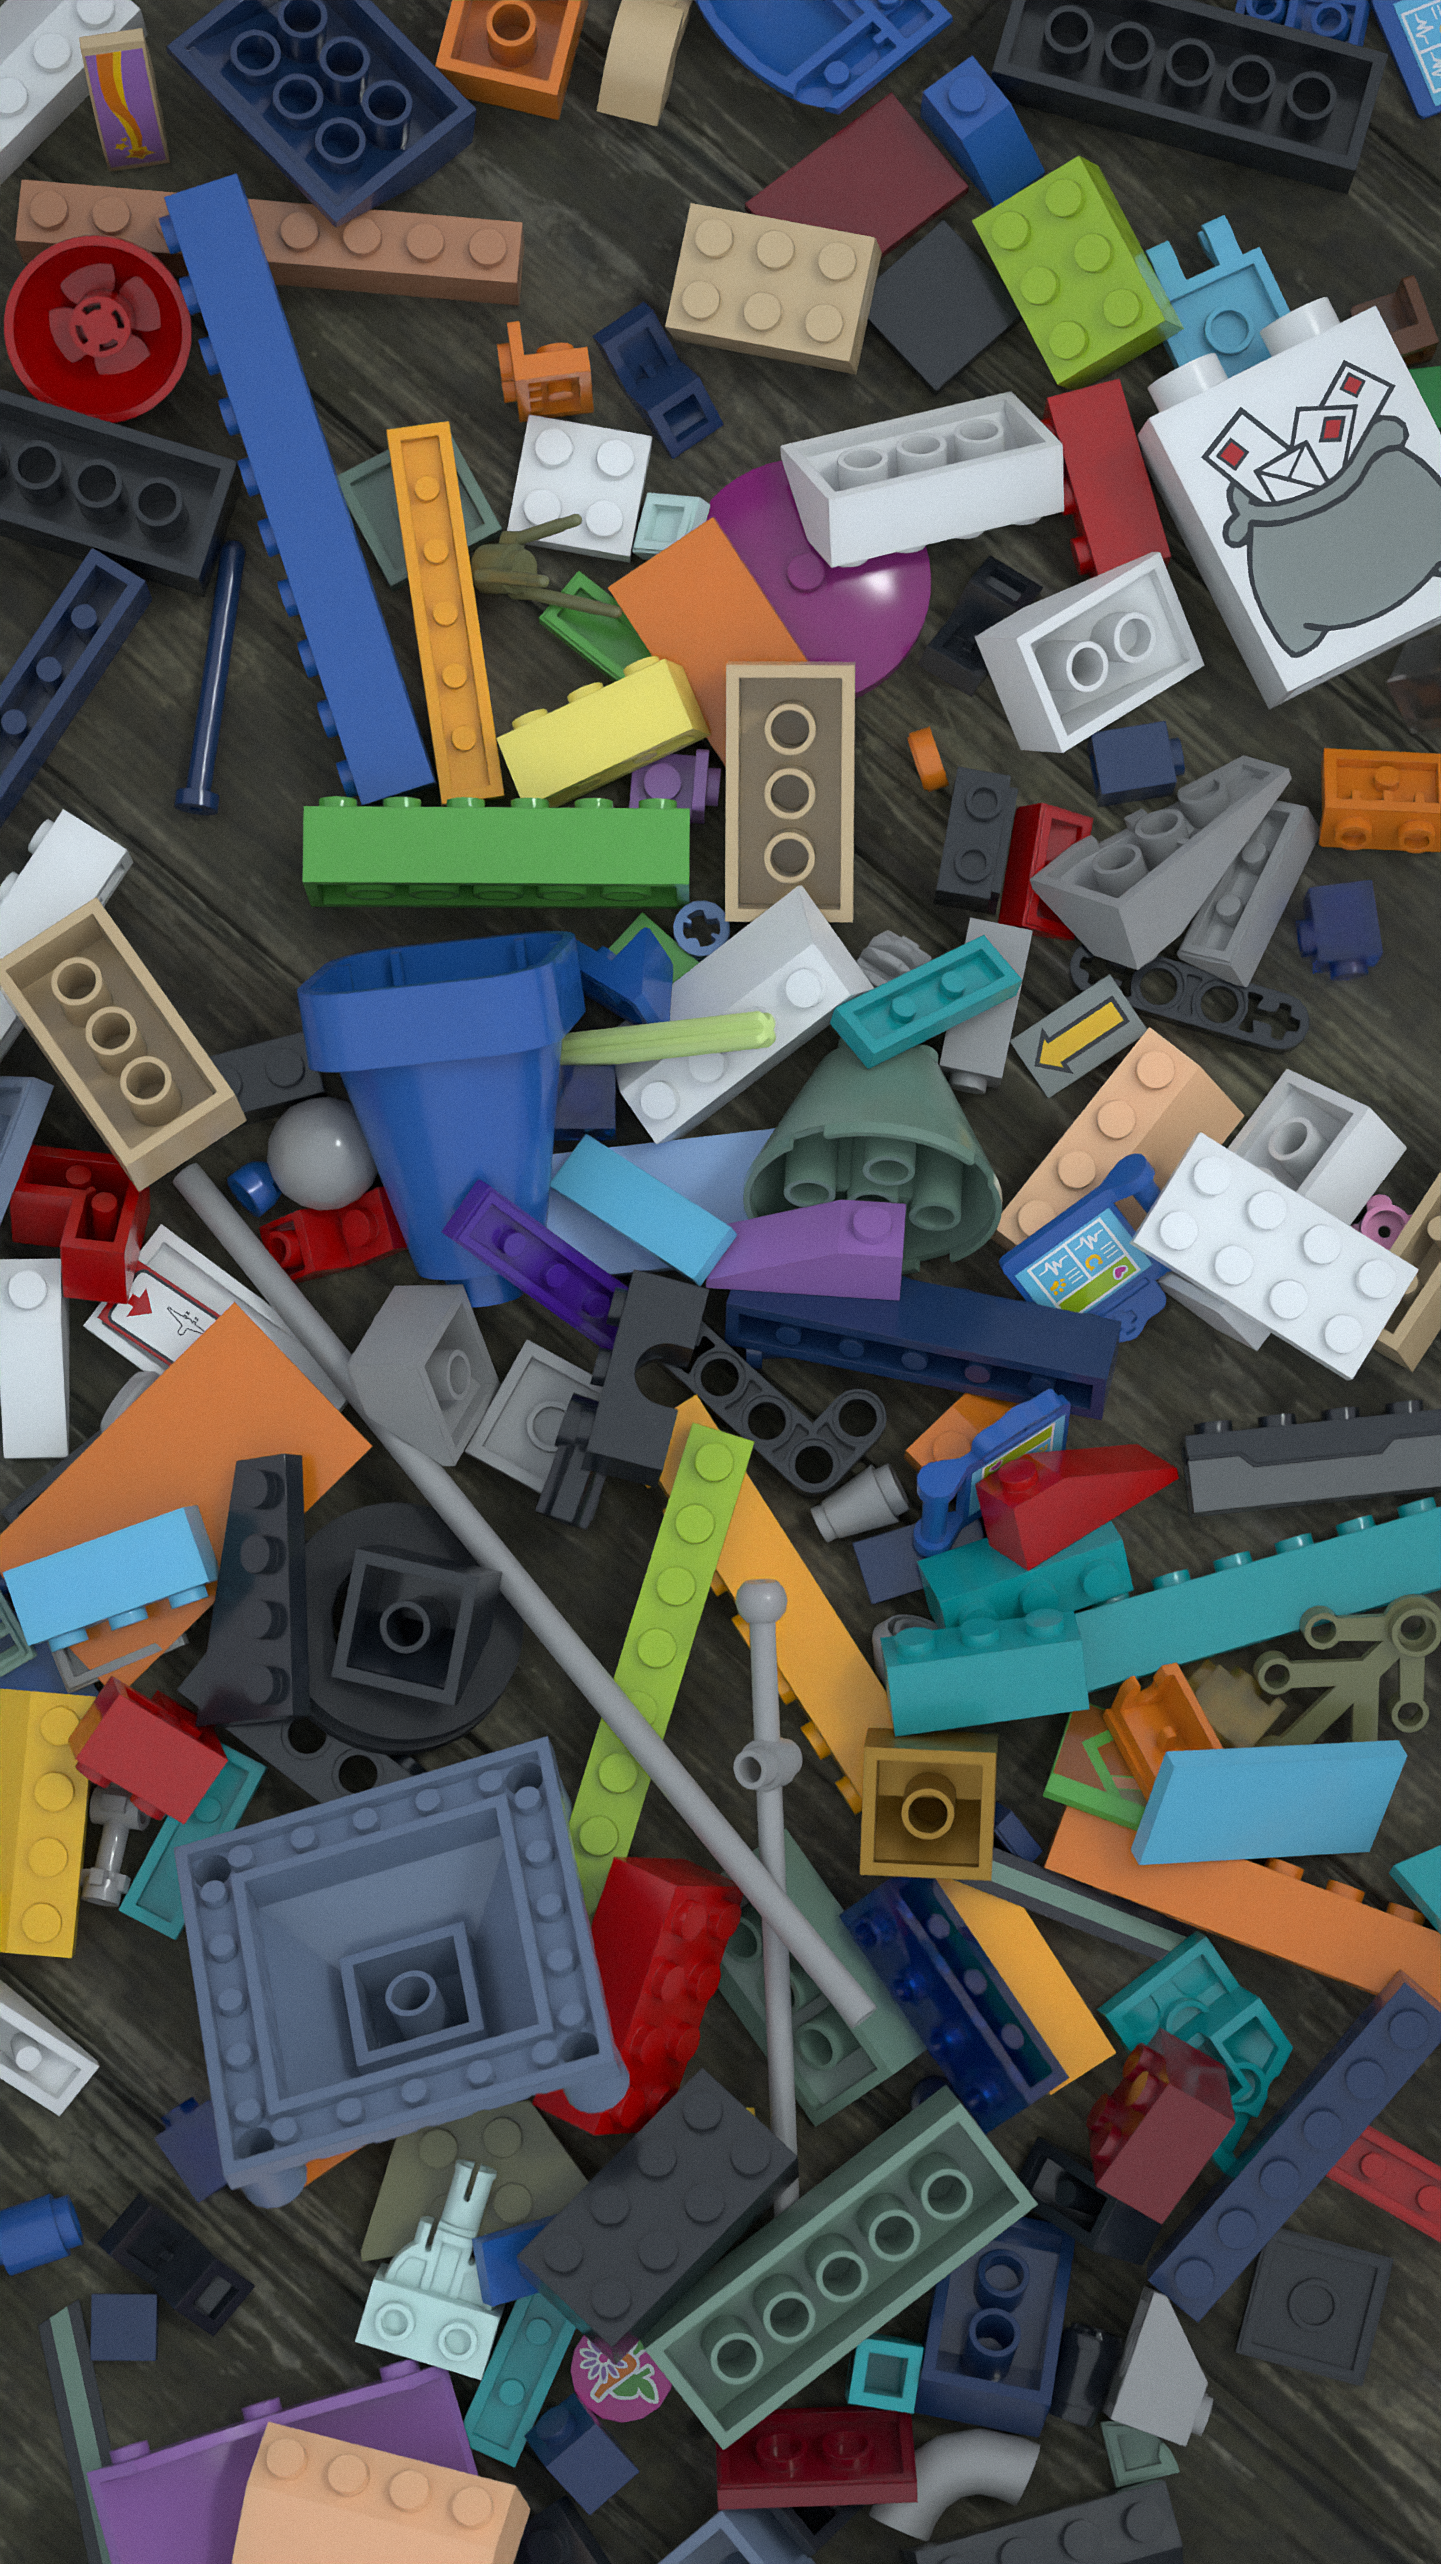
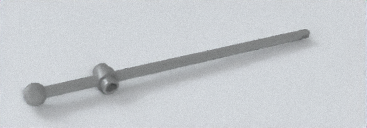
M752 1579L744 1581L739 1587L735 1602L739 1615L749 1623L754 1741L747 1744L736 1757L734 1773L742 1786L756 1790L759 1861L787 1894L782 1787L793 1780L802 1766V1753L797 1744L790 1739L780 1737L775 1622L786 1612L787 1596L783 1586L775 1579ZM762 1917L771 2132L797 2155L789 1950ZM798 2178L774 2202V2218L799 2199Z

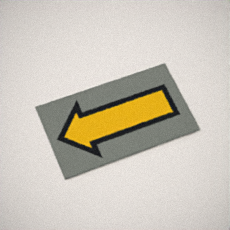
M1109 974L1010 1040V1043L1049 1099L1142 1037L1147 1028Z

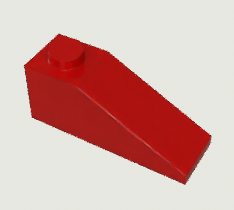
M1139 1444L1026 1453L1016 1460L1005 1463L999 1470L976 1483L975 1487L989 1546L1029 1571L1179 1479L1177 1468Z

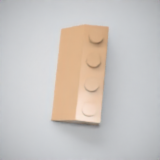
M1149 1027L1002 1212L998 1228L991 1239L1009 1252L1098 1187L1121 1159L1134 1153L1142 1154L1154 1168L1155 1175L1153 1180L1162 1191L1197 1133L1202 1132L1222 1145L1245 1115L1197 1063ZM1133 1195L1115 1202L1118 1209L1137 1231L1147 1215Z

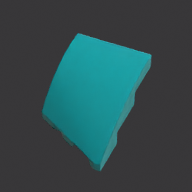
M1196 1931L1171 1950L1162 1960L1157 1961L1100 2006L1097 2011L1128 2055L1138 2044L1144 2043L1147 2045L1157 2030L1162 2028L1225 2065L1236 2123L1210 2158L1217 2169L1225 2173L1236 2160L1233 2152L1250 2118H1257L1267 2100L1268 2087L1271 2081L1280 2075L1293 2046L1261 1999L1238 1984L1209 1939L1204 1934Z

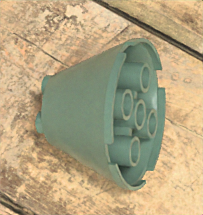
M841 1037L838 1041V1048L828 1053L820 1061L748 1169L744 1180L743 1194L744 1210L748 1219L837 1200L906 1204L902 1274L920 1272V1261L950 1254V1261L954 1263L982 1247L998 1228L1001 1220L1003 1199L999 1180L938 1065V1053L930 1046L918 1044L867 1069Z

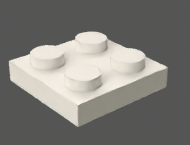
M529 415L507 531H521L558 518L579 514L582 517V523L579 526L527 543L526 545L630 563L652 448V436Z

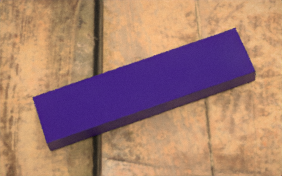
M478 1179L441 1232L596 1345L612 1350L618 1327L606 1324L615 1287L628 1290V1287L491 1186Z

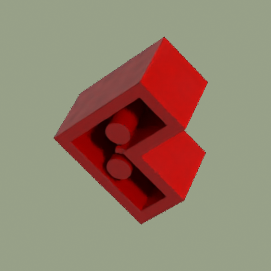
M31 1145L10 1199L13 1242L60 1248L63 1297L127 1305L151 1211L150 1186L139 1192L113 1154Z
M113 1676L107 1681L68 1739L74 1758L78 1761L75 1768L87 1779L104 1788H108L111 1782H114L132 1793L129 1800L145 1814L160 1821L167 1814L182 1824H185L228 1759L214 1728L195 1727L197 1713L159 1690L156 1691L152 1699H149Z

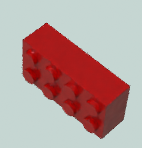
M613 1858L591 1925V1933L614 2038L613 2041L629 2072V2087L625 2096L614 2107L603 2112L587 2113L577 2110L569 2103L563 2089L545 2094H535L532 2105L593 2135L638 2133L679 2092L687 2063L695 2054L700 2042L699 2027L708 2000L713 1996L720 1982L721 1972L719 1967L728 1940L734 1934L740 1922V1904L744 1894L734 1881L684 1858Z

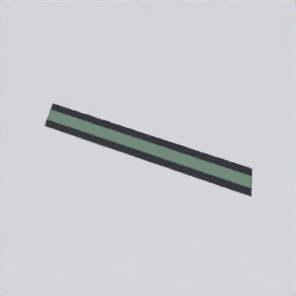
M993 1847L991 1881L952 1879L1158 1961L1162 1960L1171 1950L1196 1932V1928L1058 1874Z
M78 2299L39 2324L38 2328L89 2564H111L86 2473L112 2464L109 2451L112 2449L93 2361L90 2360V2347Z

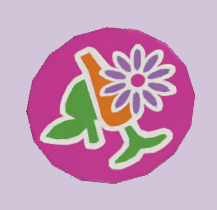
M585 2336L582 2337L574 2349L571 2364L574 2390L589 2410L602 2419L622 2423L643 2419L660 2407L671 2390L672 2384L645 2351L641 2341L616 2365Z

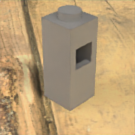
M970 917L965 944L985 935L1023 980L1033 930ZM1021 985L1016 996L946 1030L939 1066L944 1076L949 1078L948 1083L951 1088L973 1094H985L987 1086L999 1089Z

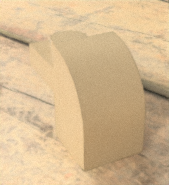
M693 0L621 1L606 57L597 112L653 126L658 125L670 93L676 55L689 22Z

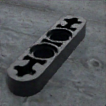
M1084 944L1076 949L1069 963L1068 970L1071 987L1078 995L1093 986L1088 983L1089 973L1084 969H1080L1081 962L1091 963L1095 957ZM1157 956L1150 963L1145 964L1139 970H1135L1129 983V997L1125 996L1138 1015L1270 1054L1282 1055L1292 1052L1302 1043L1309 1030L1310 1018L1306 1007L1299 999L1289 994L1249 983L1247 987L1235 985L1198 967ZM1106 960V968L1108 970L1125 974L1127 966ZM1154 971L1168 974L1174 980L1176 986L1175 997L1169 1003L1163 1005H1155L1148 1002L1142 996L1140 990V982L1145 975ZM1114 979L1120 988L1123 981ZM1220 989L1227 991L1233 996L1237 1010L1231 1020L1224 1023H1216L1207 1019L1203 1014L1201 999L1208 991ZM1248 997L1260 1001L1254 1012L1255 1014L1273 1017L1278 1008L1289 1011L1288 1022L1297 1026L1296 1032L1286 1031L1281 1040L1271 1037L1272 1027L1267 1023L1253 1020L1250 1025V1033L1240 1030L1239 1027L1248 1012Z

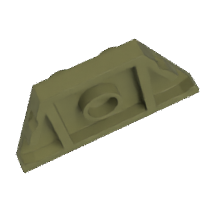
M531 2100L514 2102L490 2110H480L467 2117L433 2127L426 2126L420 2128L416 2132L396 2137L361 2249L362 2262L395 2256L402 2247L414 2240L420 2218L423 2216L435 2218L428 2239V2244H433L455 2173V2163L458 2159L475 2162L467 2188V2193L472 2194L481 2164L497 2171L477 2237L558 2214L589 2182L538 2109L532 2105L533 2102Z

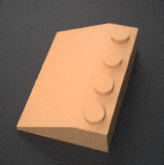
M268 2422L246 2485L231 2564H513L531 2509L515 2485Z

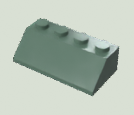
M785 1828L787 1896L878 2007L869 2018L852 2029L789 1951L795 2099L816 2127L894 2075L936 2043V2041ZM758 1847V1848H756L755 1850H753L752 1852L754 1853V1855H755V1856L758 1858V1860H759V1847ZM726 1871L720 1874L721 1876H724L732 1880L730 1876L726 1873ZM743 1895L740 1904V1922L736 1931L728 1940L719 1967L721 1977L718 1989L768 2059L762 1916L747 1897Z

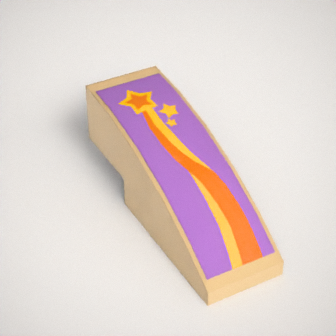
M143 29L79 37L92 107L108 171L170 163L164 116L157 94L154 68Z

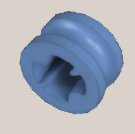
M705 900L693 901L685 905L676 915L673 924L674 941L678 943L682 950L698 962L704 960L730 939L729 922H725V912L715 903ZM696 916H703L707 924H718L720 933L719 935L711 934L712 944L700 947L697 938H685L683 934L684 928L692 929V921L690 919Z

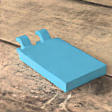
M1225 215L1201 225L1202 231L1197 233L1199 242L1206 256L1214 264V268L1186 280L1169 241L1146 250L1145 255L1184 327L1182 331L1163 341V345L1174 368L1177 369L1204 355L1216 353L1227 377L1230 378L1271 358L1260 335V331L1272 322L1290 313V310L1260 247L1242 254L1232 228Z

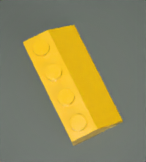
M0 1688V1952L72 1958L75 1955L81 1896L80 1882L84 1863L91 1781L75 1768L78 1761L74 1758L68 1739L97 1696Z

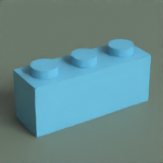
M198 1505L179 1508L2 1573L27 1645L32 1646L48 1641L51 1652H56L89 1640L85 1628L108 1620L111 1630L114 1631L148 1619L145 1606L168 1598L171 1609H176L209 1597L205 1585L218 1580L220 1568Z

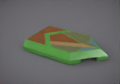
M1089 1702V1709L1069 1712L1043 1797L1137 1831L1147 1801L1102 1718L1106 1708Z

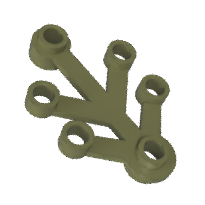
M1408 1594L1395 1599L1388 1605L1383 1614L1336 1615L1333 1610L1326 1606H1314L1304 1612L1299 1624L1302 1635L1313 1648L1320 1650L1329 1649L1335 1646L1338 1641L1377 1642L1360 1658L1290 1661L1282 1652L1268 1651L1260 1655L1254 1664L1253 1673L1255 1679L1265 1692L1272 1695L1283 1694L1291 1688H1329L1280 1736L1271 1735L1263 1737L1252 1747L1311 1745L1350 1706V1737L1344 1743L1377 1741L1379 1678L1397 1660L1398 1691L1389 1698L1386 1711L1397 1729L1406 1733L1416 1732L1422 1729L1429 1719V1708L1424 1701L1425 1656L1433 1652L1441 1642V1610L1430 1598L1419 1594ZM1410 1616L1421 1617V1623L1415 1631L1410 1633L1401 1631V1625L1405 1619ZM1321 1619L1331 1621V1627L1326 1634L1322 1636L1311 1635V1628L1315 1622ZM1276 1664L1285 1666V1672L1280 1679L1276 1681L1265 1680V1672L1269 1667ZM1409 1702L1418 1704L1417 1712L1411 1718H1398L1399 1709L1404 1704Z

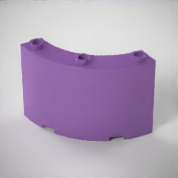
M409 2358L379 2368L381 2380L282 2408L279 2397L268 2399L241 2408L244 2420L153 2450H150L148 2440H143L109 2451L112 2464L89 2471L86 2474L111 2564H231L246 2485L268 2422L478 2476L449 2371L433 2365L420 2369L418 2361Z

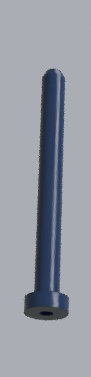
M226 541L220 552L186 788L177 789L175 794L174 807L176 809L197 815H215L218 813L220 796L211 792L246 555L243 544L238 541Z

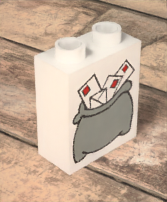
M1328 297L1317 299L1282 316L1260 331V335L1271 358L1228 378L1216 353H1210L1169 372L1147 388L1160 413L1150 417L1137 435L1144 464L1269 710L1441 624V434L1376 306L1340 323Z

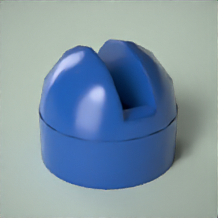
M251 1161L227 1177L228 1186L236 1199L255 1217H261L281 1197L282 1192L272 1179L267 1162Z

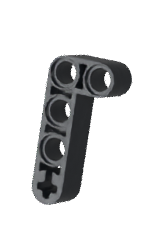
M702 1320L694 1352L698 1354L703 1343L707 1344L711 1349L698 1357L690 1374L685 1373L681 1369L682 1366L666 1362H655L691 1397L697 1394L707 1412L732 1435L755 1441L752 1453L791 1490L805 1498L816 1499L832 1492L878 1443L885 1430L887 1414L884 1404L877 1395L863 1389L845 1391L812 1423ZM712 1365H727L736 1373L738 1385L730 1394L721 1397L714 1396L708 1393L702 1386L701 1377L705 1370ZM854 1404L863 1405L870 1409L875 1418L874 1429L866 1436H850L844 1432L839 1423V1415L843 1409ZM773 1408L781 1414L785 1422V1428L781 1435L775 1439L763 1440L752 1434L748 1426V1419L757 1409ZM818 1451L827 1456L831 1462L832 1473L825 1481L811 1484L803 1481L798 1476L795 1462L803 1453Z

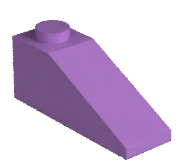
M837 1200L728 1223L727 1225L732 1227L738 1235L707 1276L706 1288L899 1301L906 1204Z

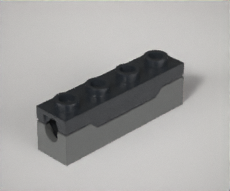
M1408 1400L1385 1404L1386 1415L1360 1417L1359 1407H1342L1321 1411V1422L1297 1424L1296 1414L1288 1413L1257 1418L1258 1428L1233 1431L1232 1420L1195 1424V1435L1185 1436L1180 1441L1182 1463H1184L1183 1474L1189 1518L1439 1492L1441 1491V1409L1424 1410L1423 1400Z

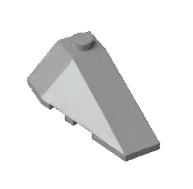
M1243 755L1180 788L1177 794L1178 802L1149 814L1145 810L1140 809L1124 817L1127 828L1099 843L1090 835L1071 845L1030 879L1032 888L1094 956L1139 970L1145 964L1153 961L1159 952L1185 930L1291 781L1289 768Z

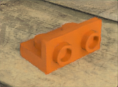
M520 321L507 322L509 343L497 344L504 402L517 401L520 422H527L529 415L556 418L593 413L592 380L588 348H574L569 343H552L537 349L536 354L524 355Z
M1324 748L1321 761L1322 817L1319 828L1320 846L1342 848L1345 850H1398L1409 853L1441 852V754Z

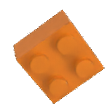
M452 0L435 67L466 99L559 120L588 7V0Z

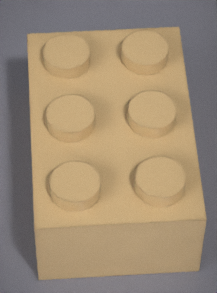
M691 203L665 327L673 339L677 341L857 374L882 251L875 237Z

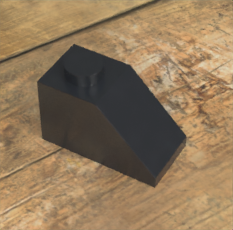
M1038 2136L1018 2176V2179L1038 2204L1032 2210L1090 2250L1143 2266L1163 2224L1158 2223L1096 2187L1092 2161Z

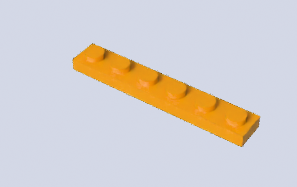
M449 421L386 430L441 807H447V800L457 797H472L485 801L503 799L505 795Z

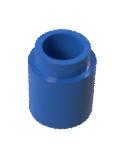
M50 2193L0 2210V2265L4 2264L10 2276L71 2255V2248L84 2244L81 2225L73 2202L68 2194L54 2199Z

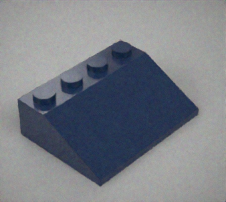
M224 0L166 46V52L335 228L427 180L473 142L476 108L371 0Z

